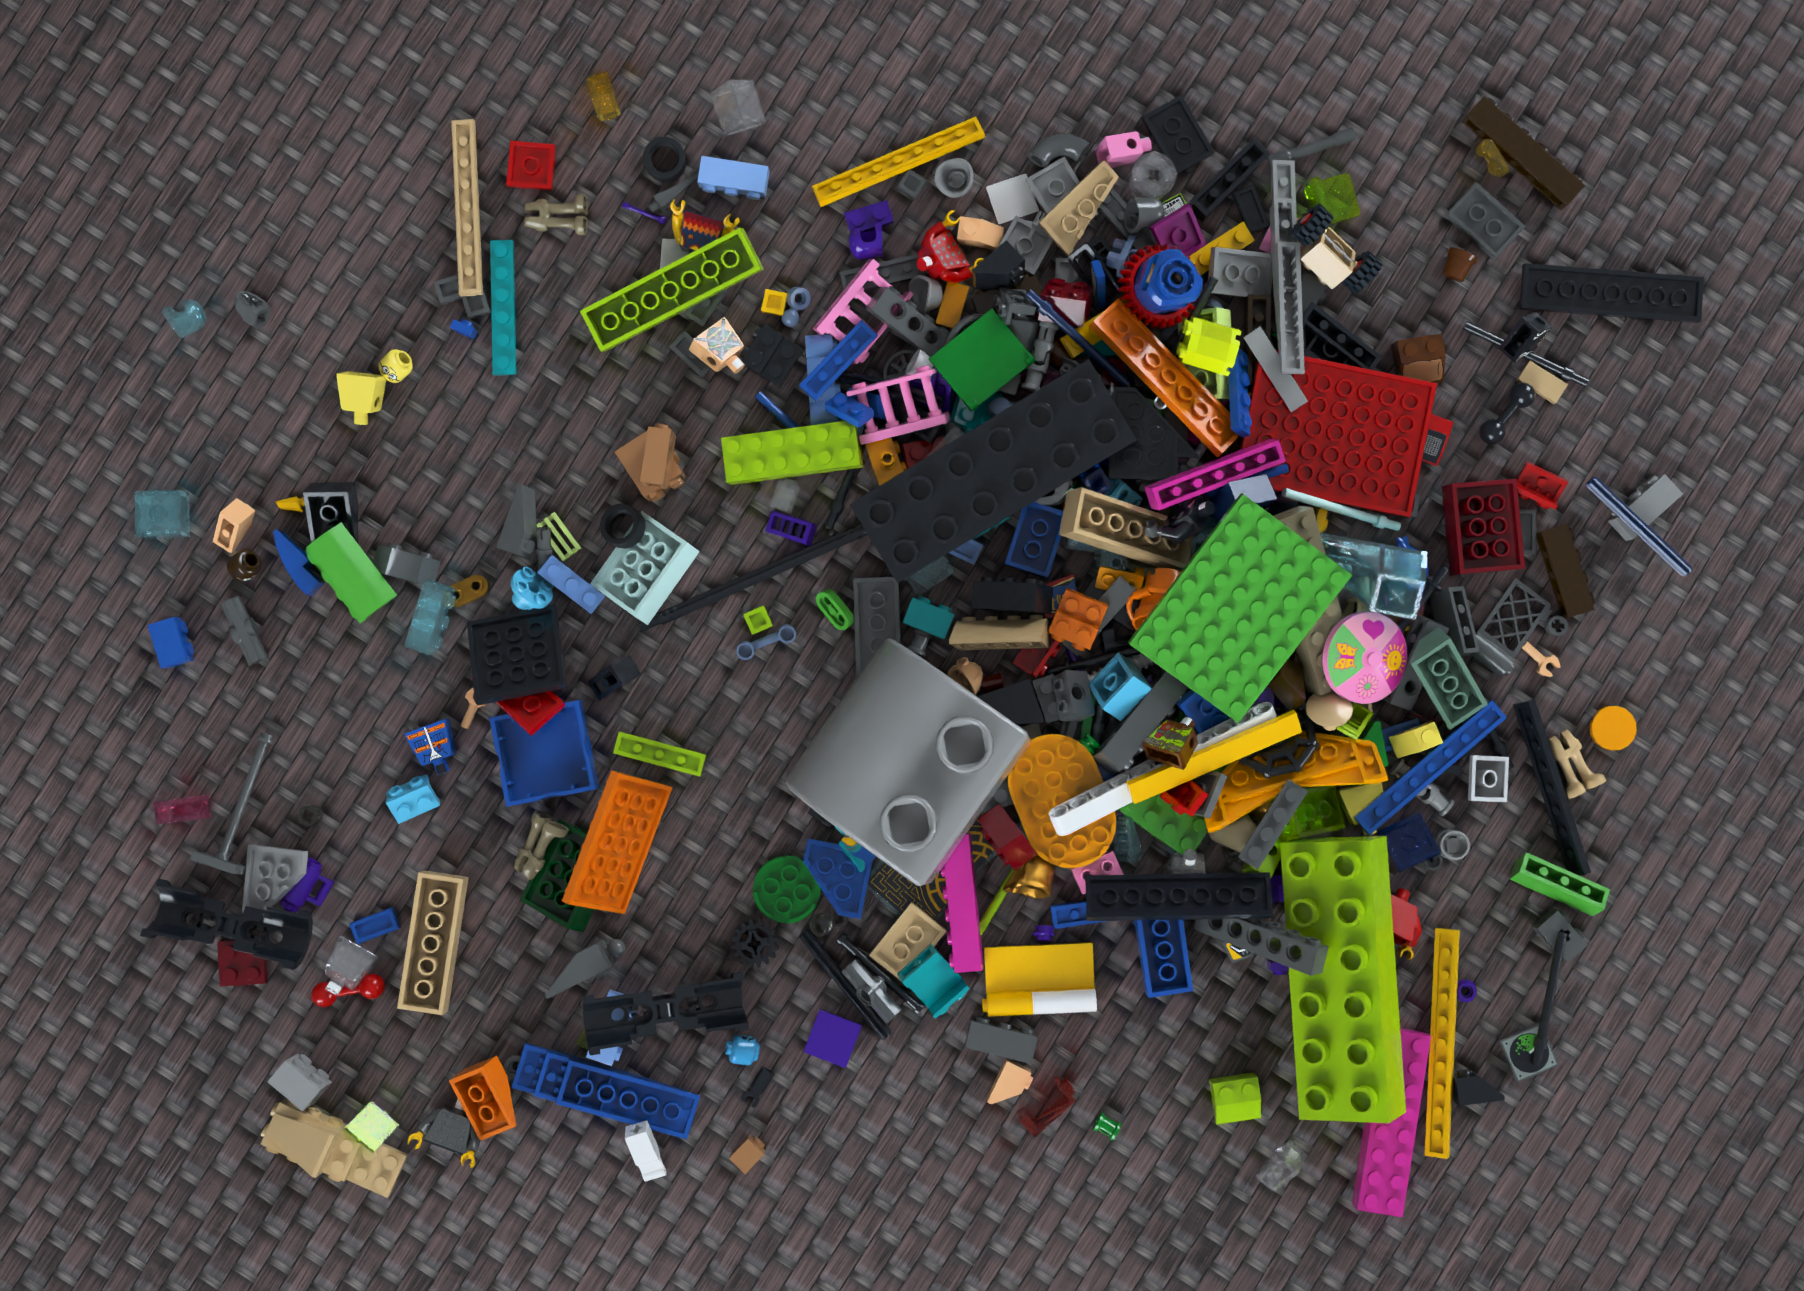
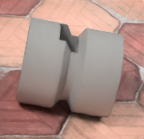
M1443 829L1435 835L1433 847L1442 857L1459 860L1468 854L1470 842L1468 837L1460 831Z

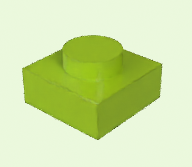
M764 605L743 614L752 635L773 627Z

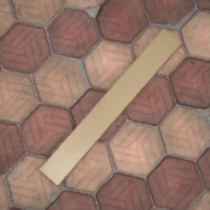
M451 120L459 295L461 297L483 295L475 120Z

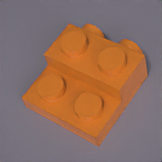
M1066 588L1048 633L1052 634L1051 638L1058 642H1064V639L1072 642V646L1077 650L1085 651V648L1090 650L1109 605Z

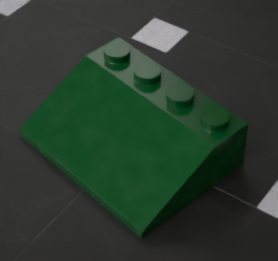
M558 819L557 822L566 826L569 831L565 837H554L551 840L544 855L545 863L543 868L532 880H529L520 901L567 929L584 932L594 909L569 905L562 902L588 832Z

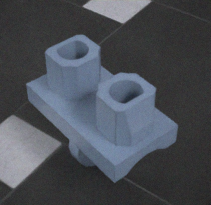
M1129 235L1127 241L1116 238L1113 243L1112 252L1109 251L1106 267L1117 269V277L1123 278V275L1119 272L1122 269H1127L1123 265L1124 262L1130 261L1129 256L1136 254V251L1139 250L1132 248L1136 236Z

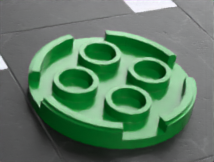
M782 855L767 861L757 872L753 884V897L758 909L767 918L780 923H795L810 915L819 901L821 888L804 864L803 859L792 855Z

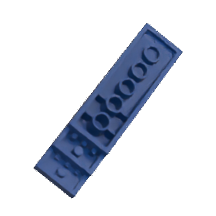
M526 1042L511 1088L554 1101L557 1105L633 1125L647 1120L651 1130L684 1139L688 1137L700 1099L699 1094Z

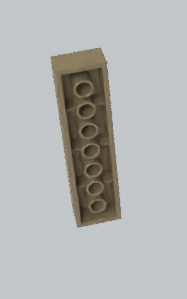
M1297 506L1274 515L1276 519L1326 555L1313 507ZM1337 596L1296 648L1299 663H1302L1307 692L1320 696L1333 691L1325 678L1322 656L1328 635L1334 626L1343 619Z

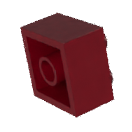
M1055 278L1048 281L1040 297L1044 301L1047 300L1053 305L1052 308L1070 325L1083 327L1091 312L1093 286H1089L1085 282L1068 283L1063 279ZM1039 312L1038 321L1054 323L1048 316H1043Z
M1000 804L977 819L982 825V828L979 829L1006 866L1010 864L1016 871L1037 855Z

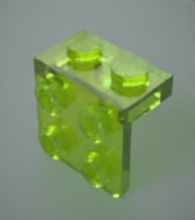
M1348 173L1320 180L1319 177L1311 178L1305 185V194L1307 199L1310 200L1311 207L1320 203L1333 215L1334 218L1330 224L1360 215V208L1351 177Z

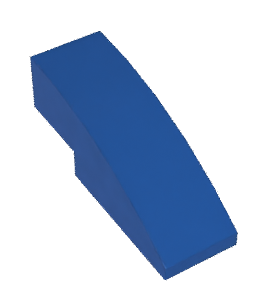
M276 529L273 532L276 547L287 572L306 595L313 596L325 583L309 569L312 563L309 561L307 554L285 532Z

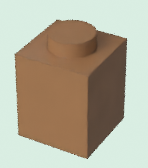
M749 1134L730 1154L729 1159L746 1174L765 1154V1149L763 1148L765 1145L758 1137L755 1136L753 1138Z

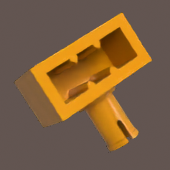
M890 437L865 445L879 486L907 469L905 462L899 461L897 454L901 453L897 440L893 441Z

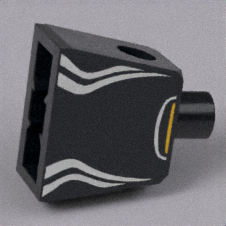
M1538 313L1523 316L1498 349L1516 363L1539 346L1552 329V326ZM1517 342H1522L1524 344L1518 346Z

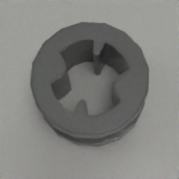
M1562 616L1550 617L1545 622V630L1551 636H1561L1568 630V622ZM1554 620L1561 624V629H1557L1559 632H1556V629L1551 626L1555 623Z

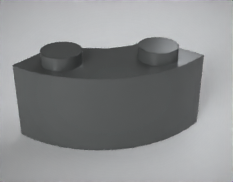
M388 543L387 547L377 546L373 564L382 574L434 587L441 561L432 559L433 554L419 551V555L401 551V546Z

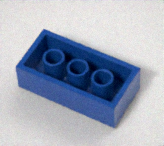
M1134 920L1144 992L1147 997L1152 998L1193 991L1183 920Z

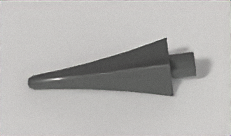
M699 173L665 191L653 195L654 200L648 205L651 212L653 213L659 208L663 212L673 199H676L691 184L698 180Z

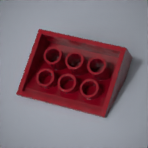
M1517 478L1452 483L1442 486L1450 576L1525 569Z

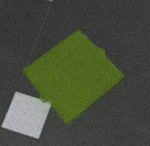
M370 1101L344 1129L357 1139V1143H361L373 1153L396 1130L399 1124L387 1115V1111L381 1110Z

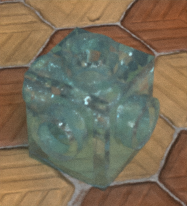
M1099 549V552L1093 555L1097 561L1095 565L1098 571L1100 566L1126 571L1125 568L1130 566L1126 560L1128 557L1104 549Z

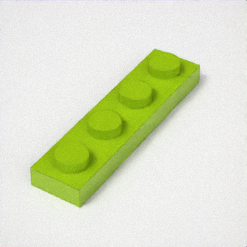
M620 731L613 754L699 777L702 775L707 756L703 753Z

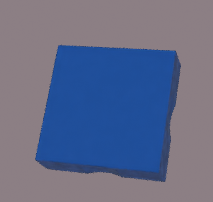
M582 700L564 703L565 707L532 736L508 714L489 717L494 746L500 761V778L506 807L599 789Z

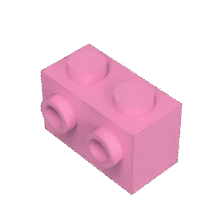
M1112 850L1106 851L1099 859L1089 865L1070 868L1082 894L1086 893L1085 875H1124Z

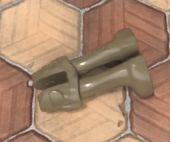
M585 193L577 194L575 201L568 204L548 203L546 199H538L535 202L524 204V212L539 214V217H525L524 226L536 229L537 231H548L549 227L570 228L575 230L579 236L586 235L588 221L586 216H576L575 218L551 217L552 214L588 215Z
M535 810L532 814V826L525 846L519 848L515 859L514 869L522 873L529 880H532L543 868L545 863L544 855L551 840L554 837H565L569 831L563 824L552 821L553 817L539 810ZM540 833H541L540 839H539L538 844H537V846H536V848H535L536 841H537V839H538V837H539V835H540Z

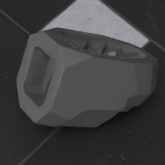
M247 291L236 293L234 305L236 311L242 316L243 321L256 329L264 326L269 320L271 312L266 301Z

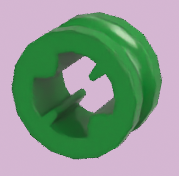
M1086 733L1084 734L1085 738L1078 741L1093 755L1096 748L1099 749L1101 746Z

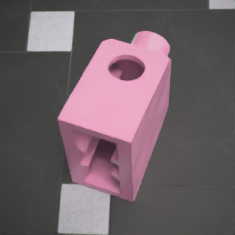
M1135 131L1106 136L1095 148L1098 164L1105 160L1111 168L1135 162L1143 152L1151 151L1152 145L1149 137L1140 139L1139 133Z

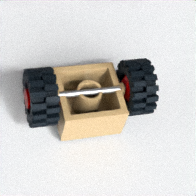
M1320 203L1314 205L1312 209L1310 208L1307 213H1304L1303 217L1293 226L1291 235L1303 245L1300 258L1302 264L1306 269L1312 270L1322 284L1328 285L1331 289L1342 282L1353 294H1356L1358 291H1362L1364 287H1367L1369 282H1372L1374 277L1379 274L1378 271L1382 269V262L1370 251L1363 252L1355 260L1356 252L1329 227L1334 217Z

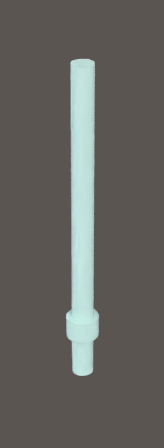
M1284 488L1282 491V497L1372 523L1377 528L1383 529L1385 527L1395 531H1399L1401 528L1400 522L1387 519L1386 516L1378 513L1373 515L1288 488Z

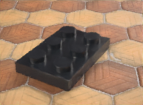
M1182 95L1142 117L1143 123L1175 177L1214 155L1215 152Z

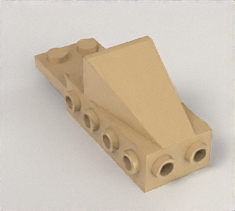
M287 1098L274 1105L270 1113L273 1116L270 1124L267 1123L261 1133L263 1137L261 1145L265 1146L267 1151L287 1156L289 1161L297 1163L314 1178L318 1177L321 1173H326L333 1181L344 1182L348 1180L386 1198L390 1196L408 1154L368 1137L369 1134L363 1132V1129L343 1123L337 1117L325 1115L317 1108L308 1107L301 1111Z

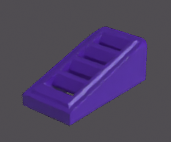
M772 510L765 532L811 546L817 525ZM780 517V518H782V520H781L779 529H778V531H777V530H775V527H776L778 518ZM787 520H789L790 523L787 529V533H783ZM796 523H798L799 526L796 535L792 536ZM805 526H807V527H806V530H805V533H804V536H803V539H802L801 537H802L804 528H805Z

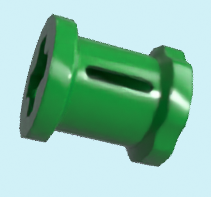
M1101 1112L1092 1129L1109 1136V1140L1113 1141L1122 1123L1107 1118Z

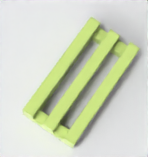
M555 512L537 524V527L548 525L567 551V554L564 555L551 537V546L563 562L582 549ZM552 520L557 522L575 548L570 549L551 523Z

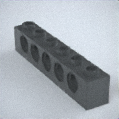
M1261 918L1223 919V923L1221 919H1196L1194 929L1307 975L1312 976L1323 973L1328 946L1320 943V940L1317 938L1303 937L1299 931L1293 929L1285 930L1280 928V924L1270 921L1265 922L1260 920Z

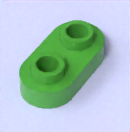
M824 589L816 596L818 607L835 628L846 630L853 624L854 617L852 612L833 590Z

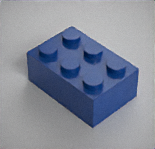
M1036 502L1022 508L1004 566L1047 579L1061 539L1059 531L1063 511L1046 505H1040Z

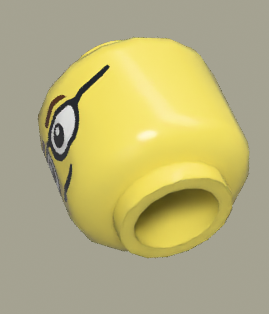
M395 349L389 351L378 364L381 375L392 383L401 382L413 369L411 357L406 352Z

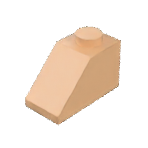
M960 216L957 241L959 245L996 250L1002 241L1004 227L983 219Z
M236 498L220 512L213 542L232 554L252 525L255 510Z
M1005 1058L986 1098L987 1103L994 1104L1020 1095L1024 1088L1028 1090L1033 1080V1077L1030 1076L1031 1070Z

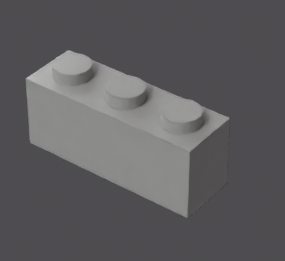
M1665 474L1660 476L1653 475L1644 483L1646 485L1641 491L1637 490L1628 497L1629 502L1626 505L1648 526L1683 495ZM1614 512L1611 513L1613 517L1608 522L1625 541L1634 539L1637 534Z

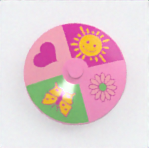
M1364 611L1350 614L1334 626L1325 642L1322 656L1325 678L1333 691L1348 701L1361 704L1377 702L1388 696L1401 681L1407 663V647L1401 630L1388 617L1379 613Z

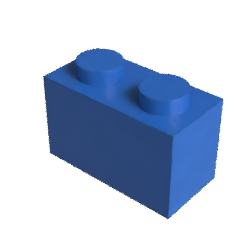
M171 617L147 625L160 668L169 669L194 661L192 656L194 655V648L191 642H188L186 636L188 629L186 623L181 618Z

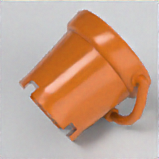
M1171 568L1155 569V574L1152 575L1151 571H1149L1144 588L1133 591L1132 595L1129 596L1126 609L1135 630L1140 627L1181 571ZM1141 598L1139 607L1133 613V600Z

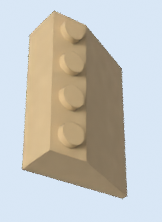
M1030 615V619H1021V616H1007V620H998L997 616H987L984 621H976V617H963L962 621H956L949 644L958 650L1049 648V621L1043 619V615Z

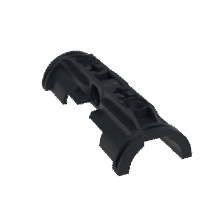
M158 878L156 887L159 889L160 906L155 920L147 928H142L140 936L152 939L159 935L182 941L187 939L209 945L213 944L216 937L235 940L232 950L250 953L254 957L283 963L282 968L291 970L298 968L305 958L313 930V919L309 911L299 909L298 913L270 907H267L266 911L245 906L243 916H237L223 912L224 901L199 896V893L196 891L174 887L168 880ZM190 913H196L197 921L192 925H188L186 922L187 916ZM204 919L208 921L215 920L217 923L215 926H210L203 923ZM257 929L266 934L265 937L255 935L254 937L251 932ZM280 931L283 935L282 940L274 944L271 937L273 933Z
M743 972L731 973L730 978L674 987V993L652 996V991L594 999V994L582 996L584 1029L590 1056L600 1054V1049L631 1045V1039L657 1035L655 1024L678 1021L679 1031L705 1027L707 1032L738 1028L739 1032L749 1030V1022L745 1015L741 991L742 980H744ZM707 994L714 997V1002L710 1006L702 1005V998ZM697 996L699 1008H696L694 1003L689 1004L687 1009L680 1006L684 1002L683 999L687 998L689 1002L696 1001L694 997ZM640 1005L646 1009L642 1013L643 1016H639L638 1013H630L632 1018L628 1019L627 1007H630L631 1011H637ZM617 1008L624 1011V1016L620 1020H614L611 1017L613 1010Z

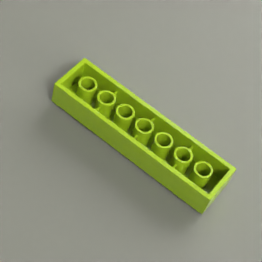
M738 228L582 309L580 313L600 351L604 352L764 270L744 228Z

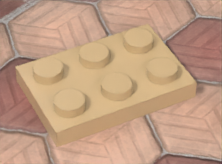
M911 901L869 956L900 980L897 973L930 944L935 946L947 929Z

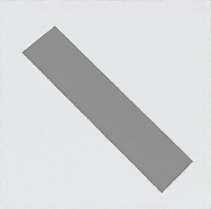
M1258 327L1243 337L1289 410L1293 412L1308 402L1292 375L1281 374L1279 355L1262 328Z

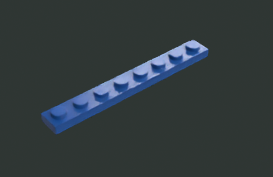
M1493 700L1488 701L1487 706L1473 714L1446 737L1442 744L1433 748L1353 817L1367 835H1371L1507 718Z

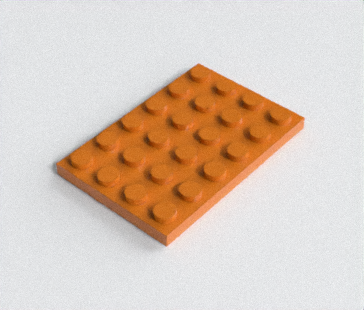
M611 770L601 799L598 802L595 815L590 823L589 831L582 844L581 852L573 868L570 881L565 889L562 902L574 906L625 914L673 787Z

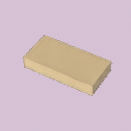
M1532 361L1527 362L1516 380L1519 383L1525 382L1532 385L1538 395L1552 404L1557 403L1568 385Z

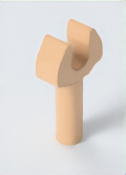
M1528 641L1522 646V649L1538 662L1537 673L1546 677L1553 676L1546 669L1548 663H1551L1555 668L1561 667L1555 655L1544 657Z
M473 688L465 695V698L469 701V707L460 726L469 729L477 709L488 705L477 706Z

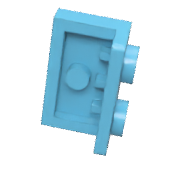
M427 774L416 776L409 782L401 786L396 785L386 792V804L398 824L440 806V801L429 784Z

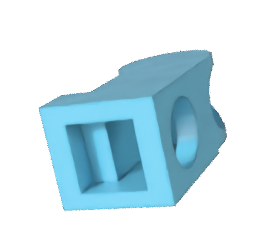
M1108 478L1099 489L1109 497L1136 506L1144 500L1120 479Z

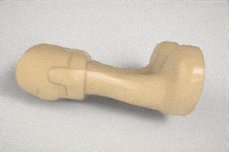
M1568 729L1560 733V738L1566 750H1564L1556 736L1548 739L1554 759L1558 761L1567 781L1565 793L1568 799L1577 797L1586 792V789L1597 787L1606 782L1603 774H1594L1589 770L1580 752L1582 749L1581 743ZM1569 758H1571L1573 763L1575 764L1582 779V783L1579 782V780L1577 779L1570 765Z

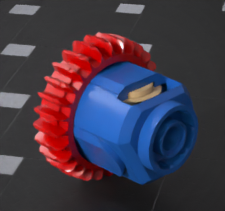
M1154 244L1152 248L1150 245L1144 247V250L1139 249L1136 251V254L1130 255V261H1126L1123 264L1127 269H1122L1119 272L1125 276L1117 280V282L1123 284V287L1118 288L1117 291L1124 293L1119 299L1126 300L1127 303L1124 307L1131 309L1130 314H1136L1138 321L1143 319L1145 326L1150 323L1151 329L1156 328L1158 325L1159 329H1163L1166 327V324L1168 327H1172L1175 323H1181L1183 321L1182 318H1188L1190 316L1188 312L1195 309L1192 304L1196 303L1201 293L1203 279L1197 272L1196 265L1190 261V257H1186L1183 254L1184 251L1176 249V246L1168 249L1167 244L1162 245L1161 248L1159 244Z

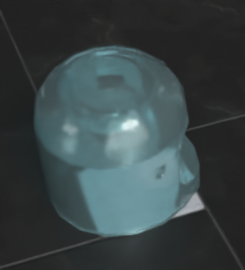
M184 300L185 310L182 312L174 311L171 306L162 308L164 317L180 338L201 330L207 323L206 313L196 300Z

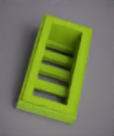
M1353 702L1351 718L1336 729L1357 741L1374 713Z

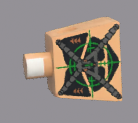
M725 317L694 338L689 348L690 352L716 372L728 366L736 374L745 366L738 358L744 345Z

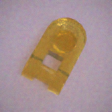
M1485 139L1476 147V153L1479 156L1485 157L1488 162L1487 168L1492 176L1501 178L1509 173V168L1492 140Z

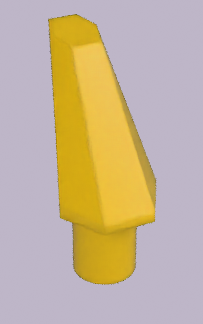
M295 496L275 501L280 509L304 511V497L299 499Z

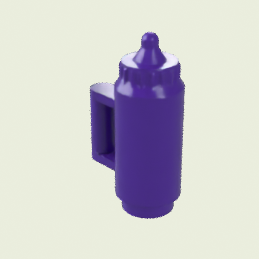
M308 857L306 875L280 902L284 911L296 913L306 900L318 906L322 905L334 881L320 875L323 866L320 862ZM319 879L324 883L316 897L313 898L309 894Z

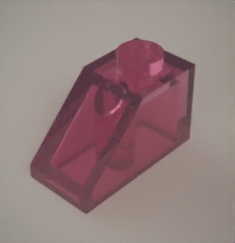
M208 795L153 802L156 824L211 817Z

